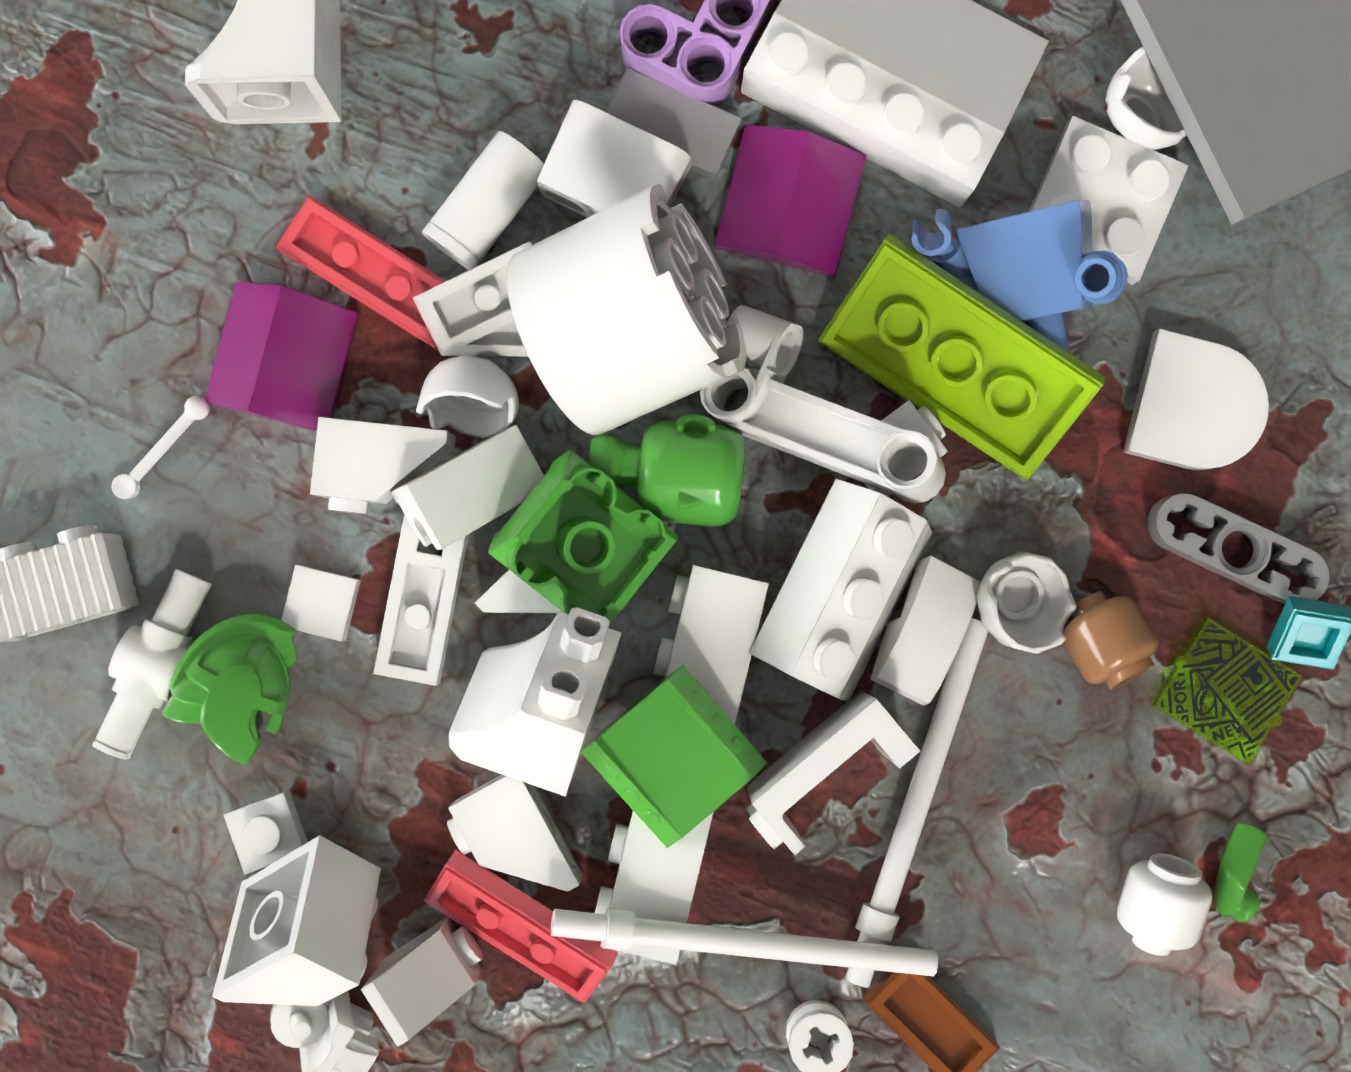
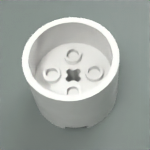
M655 184L514 254L508 262L506 273L508 297L515 324L525 350L539 378L559 408L577 427L591 435L603 434L735 375L745 367L746 350L742 329L737 323L727 326L726 317L729 316V308L721 288L727 284L701 231L683 204L680 203L669 208L662 200L666 198V194L661 184Z

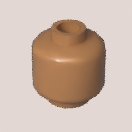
M1098 591L1076 603V611L1071 615L1073 620L1063 629V633L1066 636L1063 645L1088 683L1093 685L1106 683L1111 691L1136 679L1155 666L1150 657L1158 649L1157 636L1132 598L1117 596L1107 600L1102 591Z

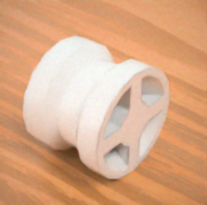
M811 1000L803 1002L792 1011L787 1020L785 1034L792 1060L802 1072H841L846 1068L852 1058L854 1042L847 1021L838 1007L827 1001ZM809 1044L817 1046L819 1049H814Z

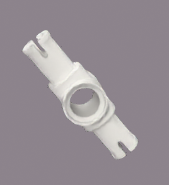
M175 569L152 620L146 618L142 626L134 625L123 635L113 653L108 669L109 676L116 679L112 690L117 694L92 744L94 748L120 759H130L153 708L160 709L163 702H168L172 695L169 686L179 661L192 643L193 638L188 636L212 586L211 583L182 570Z

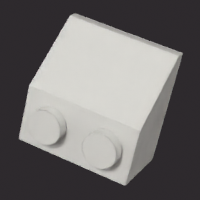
M319 835L242 881L212 997L222 1002L319 1006L358 986L367 966L365 951L371 921L378 907L376 893L381 868Z

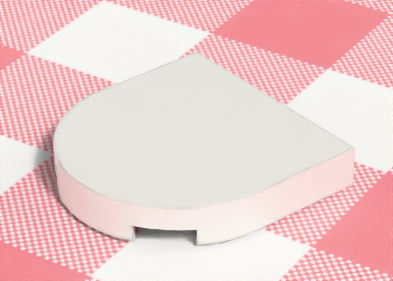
M1163 329L1154 331L1123 453L1191 470H1207L1222 467L1239 460L1256 445L1267 423L1269 411L1268 394L1260 373L1244 355L1230 347Z

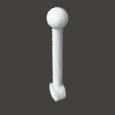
M195 395L187 399L184 404L185 412L129 474H121L114 478L111 488L116 497L132 499L139 494L141 488L140 480L194 420H201L208 415L210 405L206 403L204 397Z

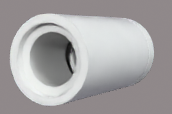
M498 131L421 233L437 248L467 270L477 267L480 263L479 261L483 259L538 187L537 179L544 163L516 139L502 131Z

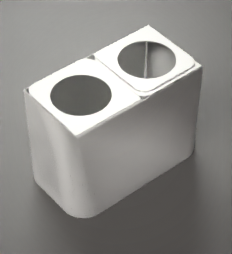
M573 100L537 179V186L543 197L586 218L655 184L662 185L666 194V198L662 200L670 208L691 168V156L679 147L579 100Z

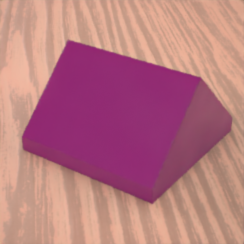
M236 281L205 396L206 403L317 432L318 417L333 418L360 314L282 285Z

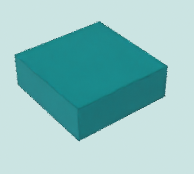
M1288 596L1266 646L1271 660L1334 670L1351 634V606Z

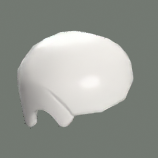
M1144 47L1139 48L1114 74L1109 84L1105 101L1108 105L1107 113L1113 126L1129 142L1154 151L1178 144L1187 134Z
M462 355L445 359L429 372L421 389L416 412L423 414L426 408L432 429L439 430L449 425L462 434L485 439L509 428L515 421L519 408V399L513 381L495 363L488 359Z
M1023 551L995 562L985 573L977 594L981 623L995 639L1005 646L1036 654L1057 647L1066 640V636L1063 633L1064 626L1077 608L1072 593L1069 590V582L1065 572L1050 557Z

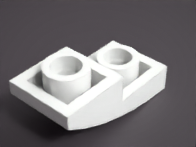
M933 556L918 561L901 617L887 623L871 680L921 705L930 704L962 643L977 604V594L981 582Z

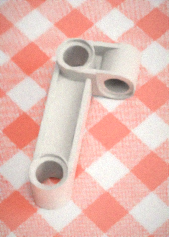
M740 305L733 311L727 321V326L737 323L742 329L746 350L745 367L741 372L700 390L701 403L720 425L732 428L740 435L891 493L905 502L921 503L930 500L938 494L944 485L946 472L941 457L928 437L920 432L898 428L784 385L783 383L792 371L801 351L803 342L802 326L745 305ZM738 389H748L747 400L740 408L734 411H725V402L731 393ZM918 454L927 457L926 469L916 479L905 481L899 480L896 477L897 466L907 456Z

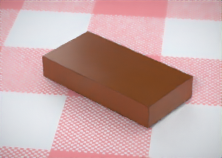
M886 972L862 997L864 1003L934 1072H977L1000 1048L997 1041L931 976Z

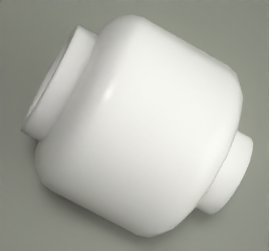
M1158 853L1150 856V860L1139 861L1131 866L1117 907V919L1122 927L1133 935L1132 942L1138 948L1150 954L1167 956L1171 950H1186L1198 943L1212 903V893L1209 885L1201 878L1202 871L1196 865L1177 856Z

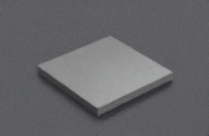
M1121 0L1231 225L1351 170V0Z

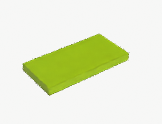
M890 233L886 236L817 340L905 400H910L917 408L925 406L941 424L1026 481L1102 388L1105 381V376Z

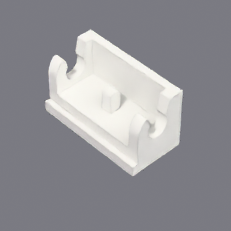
M514 425L483 440L390 493L395 502L400 505L423 545L427 547L433 543L437 550H441L521 504L543 478L544 474L517 425Z

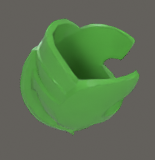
M255 613L238 615L216 624L197 638L179 661L169 686L172 695L163 709L162 715L178 723L201 724L205 734L215 746L233 760L246 765L252 759L261 743V736L256 725L257 711L272 714L266 731L274 734L279 732L284 720L290 693L288 667L294 665L297 660L296 647L292 636L297 631L282 620L269 615Z

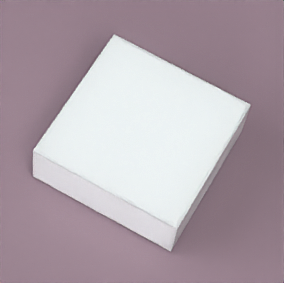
M295 565L281 620L297 631L341 642L346 641L361 580L303 565Z

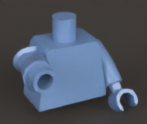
M1075 200L957 229L958 239L951 237L952 218L946 209L936 210L935 221L939 230H941L937 233H928L921 228L920 222L917 219L913 221L911 240L913 247L919 253L931 256L932 261L1020 321H1024L1026 325L1066 351H1069V345L1062 313L1090 307L1092 303L1106 304L1114 301L1124 290L1127 283V268L1124 262L1113 252L1105 250L1092 252V209L1090 201Z

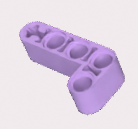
M704 0L694 22L660 6L652 4L639 5L627 13L620 27L623 63L626 68L648 76L692 99L717 106L723 103L730 94L777 0ZM736 6L746 11L750 18L741 25L733 26L724 23L717 14L726 7ZM649 33L658 35L666 43L661 50L650 54L639 52L632 45L637 37ZM708 61L718 66L722 74L712 82H701L691 76L689 69L698 62Z

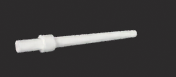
M971 618L962 643L947 672L871 902L863 903L855 926L857 930L861 931L857 942L884 944V941H892L900 917L894 912L988 634V630L979 620ZM848 968L845 979L855 985L869 988L875 970Z
M607 908L605 914L554 909L551 920V936L602 941V948L630 951L632 945L923 976H935L938 968V955L935 950L636 918L634 910Z

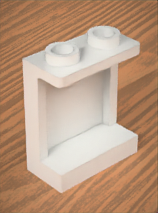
M860 690L849 702L843 704L746 786L752 803L746 808L750 815L749 820L773 849L784 842L792 853L796 855L806 847L796 827L784 812L868 741H871L881 754L899 769L920 752L876 698Z

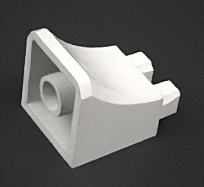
M238 0L220 33L186 67L185 86L208 114L219 122L231 124L342 122L340 0Z
M576 607L571 608L569 614L564 612L557 613L552 623L535 637L511 645L489 647L483 651L450 728L448 736L450 749L462 761L566 796L581 755L580 751L584 747L602 697L622 633L610 629V621L606 617Z

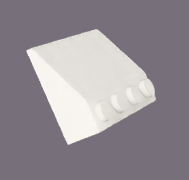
M782 0L744 68L741 93L833 142L865 154L866 159L961 208L975 190L1049 41L972 0Z

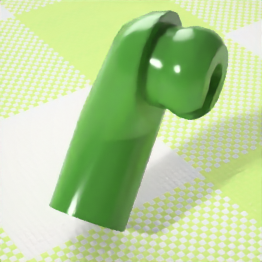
M1237 823L1234 826L1220 860L1212 893V902L1217 912L1223 917L1230 915L1237 922L1251 920L1260 905L1257 893L1247 887L1267 840V835L1260 829L1248 824Z

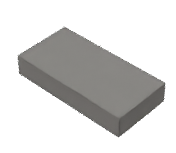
M626 68L606 112L684 150L691 156L690 170L715 181L739 130L742 119L704 101L692 99L630 68Z

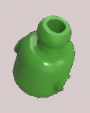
M686 414L679 417L677 421L660 420L650 424L644 431L641 445L627 444L618 436L612 434H601L592 438L588 464L604 472L614 481L615 486L619 489L636 490V502L644 509L653 513L661 521L702 526H722L730 523L737 515L743 483L745 444L744 439L734 429L715 425L711 418L704 415Z

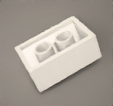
M835 479L749 654L823 692L849 702L932 535L928 521L882 493Z

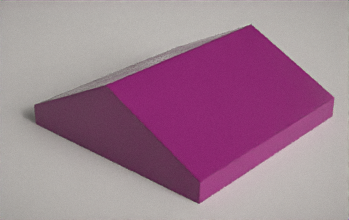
M745 125L714 248L835 278L866 155L809 131Z

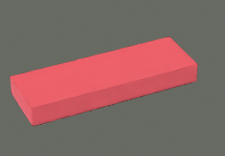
M309 195L275 248L438 351L413 297L446 281Z
M456 849L424 899V902L583 1003L588 1000L609 972L618 955V952L615 950L600 947L601 941L551 936L552 910L486 868L479 866L478 863Z

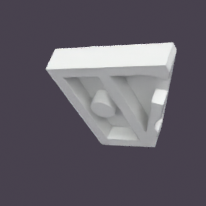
M530 241L413 297L441 356L529 357L512 314L507 291L506 273L510 258L514 254L532 246Z

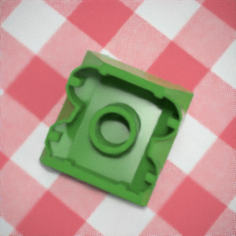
M569 450L551 463L550 469L502 529L494 534L488 553L562 612L569 614L571 608L578 607L606 617L611 624L677 541V534L665 526L653 513L644 509L616 487L614 481L604 472L590 466L573 451Z
M684 665L657 683L580 751L666 848L682 839L754 778L767 764L745 735L734 725L710 697L707 690L692 676Z

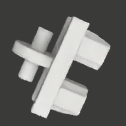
M348 991L319 1006L273 1004L270 1012L271 1031L275 1038L283 1045L300 1049L302 1072H368L380 1051L378 1040L368 1036L374 1022L372 1013L350 1003Z

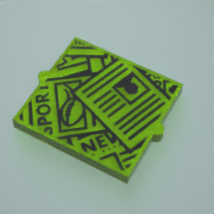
M1204 618L1182 655H1176L1172 658L1171 663L1174 668L1151 706L1241 762L1249 765L1271 727L1281 725L1282 718L1279 714L1301 680L1302 675L1277 660H1271L1270 655L1210 618Z

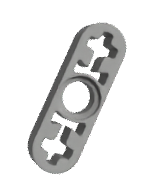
M1192 494L1167 496L1157 501L1149 512L1147 519L1148 532L1158 546L1274 601L1285 604L1288 596L1318 600L1328 587L1329 569L1325 560L1317 552ZM1186 508L1188 510L1186 520L1190 524L1201 529L1213 528L1214 520L1218 524L1210 531L1206 539L1194 533H1181L1175 538L1172 536L1175 526L1167 521L1168 513L1181 512ZM1234 531L1245 534L1253 546L1250 561L1240 568L1228 564L1222 554L1224 539ZM1203 544H1204V553H1202V552L1200 551V547H1201ZM1269 560L1282 566H1297L1301 562L1299 573L1307 578L1306 585L1304 587H1292L1288 590L1290 579L1287 576L1274 570L1263 569L1267 566ZM1260 572H1261V579H1259V578L1257 577V575H1258Z

